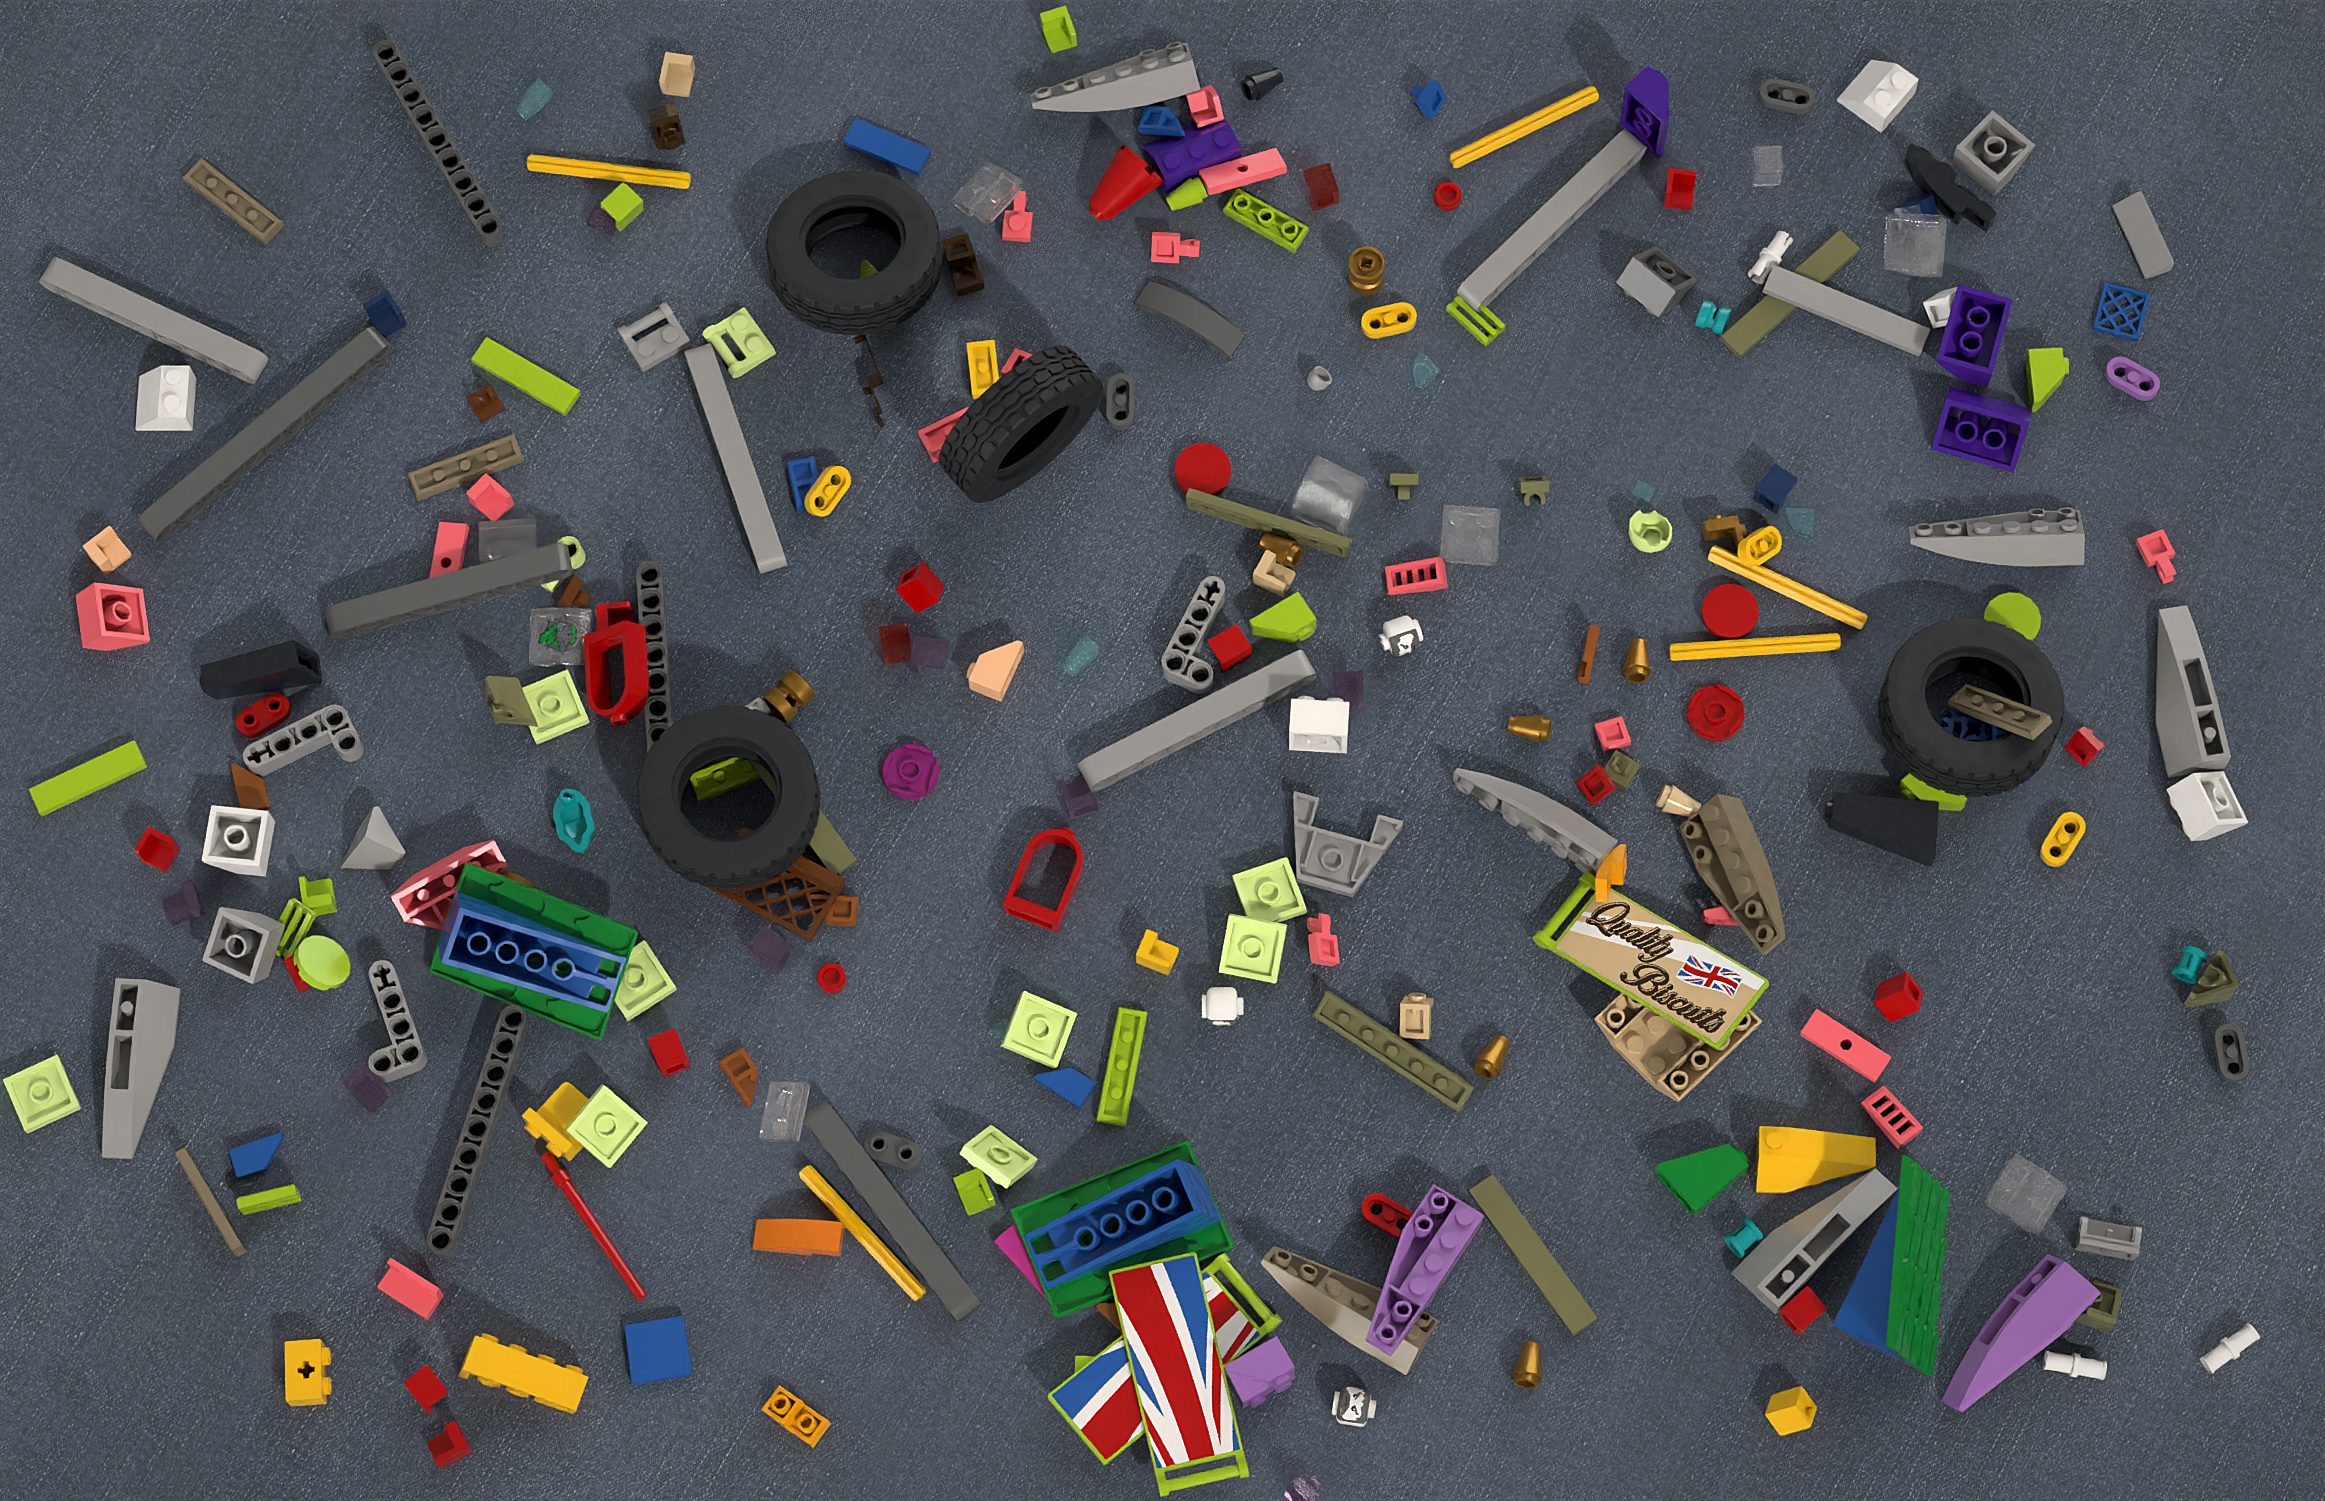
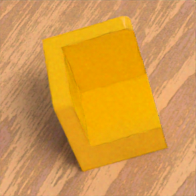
M1147 929L1136 953V963L1169 976L1179 953V948L1158 940V933Z
M1799 1386L1773 1394L1765 1416L1778 1434L1783 1436L1810 1428L1817 1406L1805 1389Z

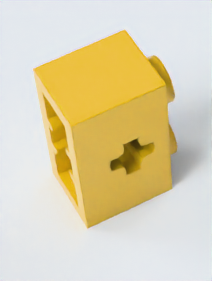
M321 1339L285 1342L286 1402L290 1406L327 1404V1395H331L332 1391L331 1378L326 1377V1365L331 1364L330 1348L326 1347ZM308 1367H311L315 1372H311L309 1378H306L303 1373H307Z

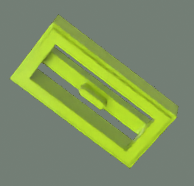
M1457 296L1452 303L1446 306V311L1485 347L1505 330L1506 325L1482 303L1479 307L1481 310L1479 313L1496 329L1492 328L1460 296ZM1459 306L1489 335L1486 337L1456 308Z
M295 898L288 901L278 921L285 924V930L297 908L276 952L277 956L285 957L284 959L294 955L296 948L305 939L317 913ZM304 913L306 914V917L302 925L300 926L289 950H287L286 946L292 934H294L298 926V923Z
M293 1184L236 1199L238 1209L243 1215L302 1201L300 1191Z

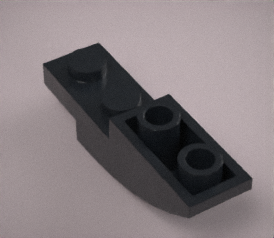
M1911 143L1908 146L1905 160L1911 175L1923 194H1933L1937 209L1956 225L1963 218H1966L1987 233L1994 224L1997 214L1988 203L1978 201L1972 197L1966 188L1956 186L1954 183L1957 173L1954 172L1949 164L1939 162L1925 148L1917 147Z

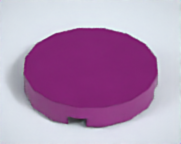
M906 743L900 745V747L895 750L893 749L887 754L882 765V777L886 788L893 796L902 800L915 801L926 797L934 790L939 781L940 769L936 757L928 748L920 744Z

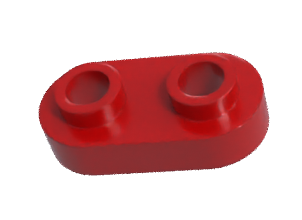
M269 694L240 711L236 717V726L244 737L256 738L286 721L291 714V704L283 694ZM274 703H279V704H280V706H279L278 709H276V710H271V709H270L272 704H274ZM248 718H255L252 724H245Z
M1379 1193L1367 1196L1362 1203L1361 1209L1365 1221L1396 1239H1400L1402 1230L1396 1224L1399 1221L1408 1223L1414 1214L1411 1210ZM1378 1206L1382 1209V1212L1379 1215H1374L1371 1213V1208Z

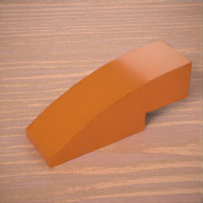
M757 1219L753 1250L812 1256V1253L841 1256L844 1225L843 1222L825 1220Z

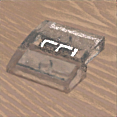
M986 162L950 199V203L969 217L974 215L989 226L1026 186L1024 181L995 164Z
M2013 1153L1983 1202L2004 1219H2011L2030 1235L2038 1236L2068 1187L2036 1164L2017 1153Z

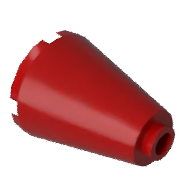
M1122 144L1087 202L1090 206L1088 212L1099 222L1102 219L1108 222L1159 187L1163 180L1155 171L1151 173L1148 164L1130 148Z

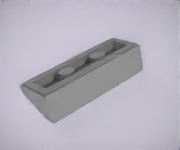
M2142 191L2136 192L2112 206L2113 211L2144 278L2148 279L2171 271L2174 264L2173 258Z

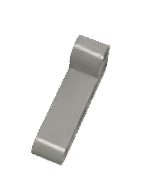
M1208 576L1200 583L1161 660L1162 674L1166 680L1196 694H1205L1213 687L1212 667L1207 662L1196 658L1225 602V584L1219 577ZM1213 590H1216L1217 593L1212 594L1210 598V604H1208V593H1212ZM1197 613H1203L1207 618L1203 621H1196L1193 619V616ZM1185 637L1192 638L1195 641L1188 646L1180 643ZM1171 662H1179L1182 665L1178 670H1171L1167 667ZM1202 673L1208 678L1203 682H1197L1193 677L1196 674Z
M333 704L250 744L243 752V760L251 773L262 777L330 743H333L339 756L347 762L358 760L363 754L364 747L346 710L340 705ZM335 717L343 718L340 724L330 725V722ZM317 730V733L312 738H304L307 731ZM347 741H355L351 749H342V746ZM291 743L286 751H278L281 744ZM271 750L274 756L271 757L268 751ZM260 756L261 762L256 763L255 759Z
M380 960L373 963L370 967L369 978L393 1045L372 1053L368 1064L376 1079L386 1083L423 1069L427 1062V1055L400 977L390 962ZM387 973L386 977L391 987H385L381 980V974ZM390 999H400L399 1004L395 1008H387V1003ZM402 1024L409 1025L406 1033L396 1034L398 1026ZM413 1050L419 1052L415 1060H405L408 1052ZM382 1061L391 1062L390 1067L386 1071H377V1067Z

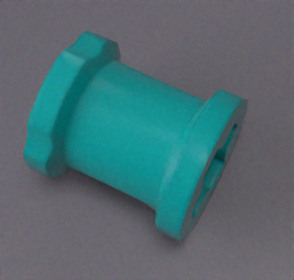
M2183 946V956L2178 967L2173 968L2172 974L2183 982L2196 984L2198 970L2202 962H2206L2208 956L2196 947Z
M1747 1218L1743 1221V1225L1732 1235L1727 1234L1723 1238L1728 1248L1739 1258L1745 1255L1744 1251L1756 1241L1760 1242L1763 1239L1761 1231Z

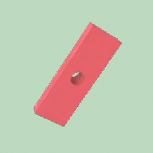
M1277 148L1201 169L1199 170V178L1208 195L1285 174L1287 173V166Z
M439 522L429 578L462 569L469 532L467 524Z
M1818 1009L1815 1010L1800 1033L1802 1037L1874 1083L1891 1060L1890 1055ZM1843 1043L1848 1044L1850 1049L1843 1050L1840 1045Z

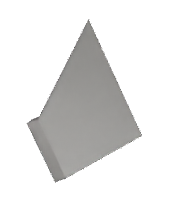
M379 806L373 807L362 821L340 868L394 869L406 854Z

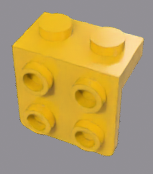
M564 1082L536 1112L530 1107L522 1115L526 1123L524 1128L534 1138L542 1137L548 1143L546 1148L557 1158L562 1155L570 1162L583 1146L565 1132L564 1129L589 1099L572 1084Z

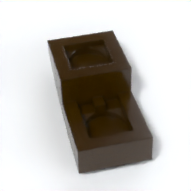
M968 233L942 240V247L957 295L961 296L985 289Z

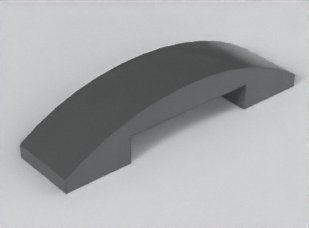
M1149 281L1135 302V306L1158 319L1162 316L1205 340L1206 346L1231 359L1245 338V334L1208 307L1172 288Z

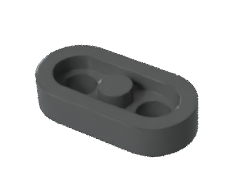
M1772 78L1766 80L1761 85L1759 99L1768 108L1795 114H1806L1813 108L1815 94L1807 85ZM1770 93H1774V94H1776L1778 97H1777V98H1770L1768 95H1769ZM1797 99H1801V100H1803L1805 103H1804V104H1798V103H1796V100H1797Z
M1116 374L1107 383V422L1116 430L1128 429L1135 420V383L1126 374ZM1119 388L1126 389V392L1123 394H1119L1116 391ZM1123 414L1126 417L1123 420H1118L1116 416Z
M2226 1023L2218 1027L2213 1035L2218 1073L2228 1083H2239L2247 1076L2250 1068L2243 1031L2237 1025ZM2223 1037L2231 1038L2232 1044H2225ZM2228 1065H2234L2237 1068V1073H2231L2228 1070Z
M874 1131L865 1140L864 1148L866 1153L873 1161L903 1172H911L917 1169L922 1162V1153L919 1146L910 1140L884 1131ZM883 1141L885 1144L882 1149H875L874 1143ZM904 1151L912 1152V1156L909 1159L901 1157Z

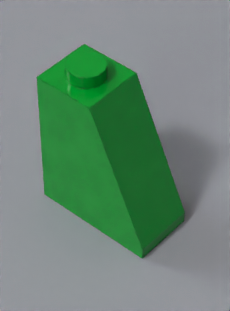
M1728 1143L1662 1162L1656 1166L1654 1175L1694 1218L1747 1172L1749 1165L1747 1164L1748 1158L1738 1147L1734 1149Z

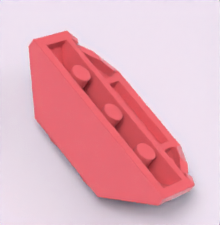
M494 839L461 848L412 875L391 894L390 897L404 922L443 929L465 861L504 875L508 865Z

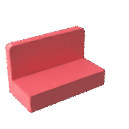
M390 1258L387 1262L390 1268L377 1288L428 1321L444 1297V1294L438 1287Z

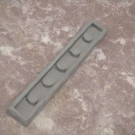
M1773 265L1762 291L1772 297L1918 357L1930 332V329L1776 265Z

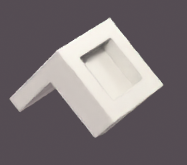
M1957 287L1940 291L1923 302L1933 329L1947 325Z

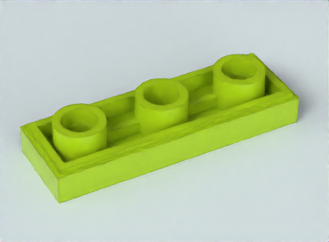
M1239 188L1236 189L1223 209V214L1293 253L1296 252L1309 232V227ZM1267 217L1269 220L1264 221L1262 218Z

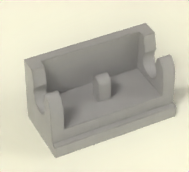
M2082 1216L2079 1218L2075 1250L2134 1261L2140 1251L2142 1227L2118 1225L2091 1220L2088 1217Z

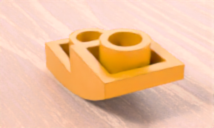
M780 1385L761 1409L812 1448H814L831 1425L826 1418L805 1405L802 1400Z

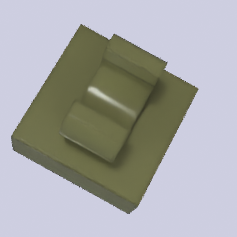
M1389 474V485H1398V500L1410 499V485L1418 486V474Z
M1519 477V490L1521 494L1524 493L1523 500L1525 505L1530 506L1529 498L1533 494L1539 495L1540 504L1544 505L1546 502L1544 492H1550L1548 477Z
M1615 750L1604 770L1618 788L1626 791L1640 769L1641 764Z

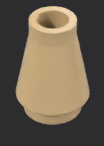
M1665 784L1658 796L1656 806L1660 807L1663 812L1691 817L1700 809L1701 803L1689 797L1676 786L1672 785L1670 787Z

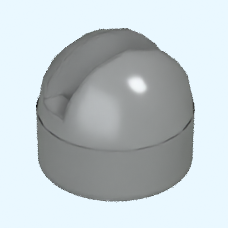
M1316 366L1307 376L1308 386L1316 391L1325 389L1332 382L1329 372L1321 366Z

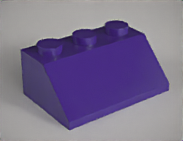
M1648 65L1625 86L1619 123L1658 158L1663 156L1669 123V83L1662 72L1659 70L1655 71Z
M1223 120L1200 128L1193 123L1183 128L1186 133L1185 137L1164 136L1142 146L1153 170L1163 180L1161 185L1166 194L1174 191L1190 177L1192 179L1199 177V170L1241 158V146L1227 121Z
M1958 284L1936 362L1959 380L1988 387L2013 299Z
M1950 386L1931 449L2014 473L2030 423L2032 409Z

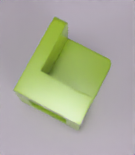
M1066 5L1040 13L1041 28L1051 53L1077 46L1076 32Z
M624 182L601 202V207L616 220V228L619 231H622L644 210L643 199Z
M305 876L299 877L302 903L317 913L316 916L337 912L333 882L330 878L308 882Z
M975 1168L953 1178L968 1216L995 1206L994 1197L982 1170Z

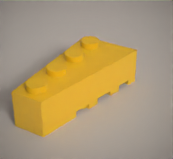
M482 1333L481 1337L475 1335L458 1374L459 1377L468 1379L469 1375L472 1374L478 1376L477 1380L483 1385L493 1388L500 1387L502 1384L506 1386L505 1390L510 1392V1394L525 1398L532 1395L535 1396L534 1401L571 1414L576 1412L588 1380V1376L582 1375L584 1370L568 1364L566 1368L555 1365V1359L546 1355L538 1354L537 1358L526 1354L527 1349L519 1345L510 1344L509 1347L498 1344V1338Z

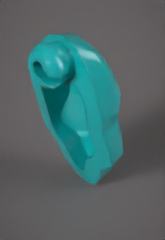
M565 788L560 792L553 809L556 832L559 839L566 842L572 850L582 853L589 848L591 837L595 831L594 821L591 816L592 809L586 798L579 791Z

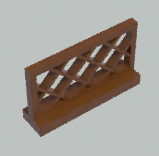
M743 826L738 837L745 836L753 832V830ZM800 856L785 871L788 874H781L763 884L758 883L754 887L736 888L729 891L720 890L717 887L714 889L710 888V890L793 934L812 942L837 897L844 892L846 883L843 877ZM795 877L801 879L805 889L788 894L784 880ZM781 882L785 895L768 899L764 886ZM807 883L810 884V885H812V886H814V887L808 888V887H807ZM762 888L765 901L754 904L747 901L746 891ZM822 890L830 894L825 904L813 907L810 893ZM742 893V897H743V898H741V897H739V896H737V895H735V894ZM807 895L810 908L793 913L790 899ZM787 900L790 914L780 917L773 915L770 905ZM767 906L768 911L762 909L761 907ZM821 911L816 918L815 912ZM812 913L814 924L809 932L798 928L795 918ZM792 919L793 924L787 922V920Z

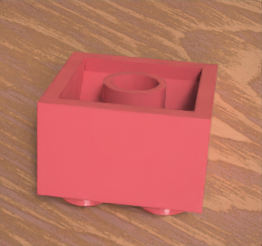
M94 582L76 595L83 648L109 651L150 642L143 589Z

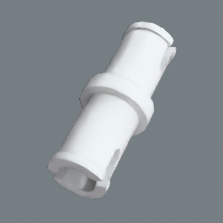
M1778 231L1768 247L1761 250L1760 258L1748 272L1749 278L1755 275L1751 279L1752 281L1762 284L1773 265L1778 266L1780 264L1781 256L1793 242L1792 237L1787 239L1788 233Z
M2247 1323L2231 1337H2224L2220 1340L2221 1344L2204 1357L2202 1356L2200 1361L2206 1370L2213 1374L2230 1359L2236 1360L2240 1357L2239 1353L2256 1340H2259L2260 1336L2254 1327Z
M2046 1350L2043 1359V1370L2069 1373L2070 1377L2075 1378L2081 1375L2104 1380L2107 1362L2104 1360L2082 1358L2077 1353H2073L2071 1356Z

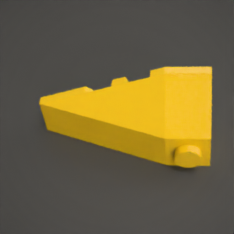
M1759 1126L1756 1134V1193L1786 1194L1796 1191V1189L1810 1185L1815 1186L1822 1184L1824 1181L1838 1177L1843 1178L1876 1167V1138Z

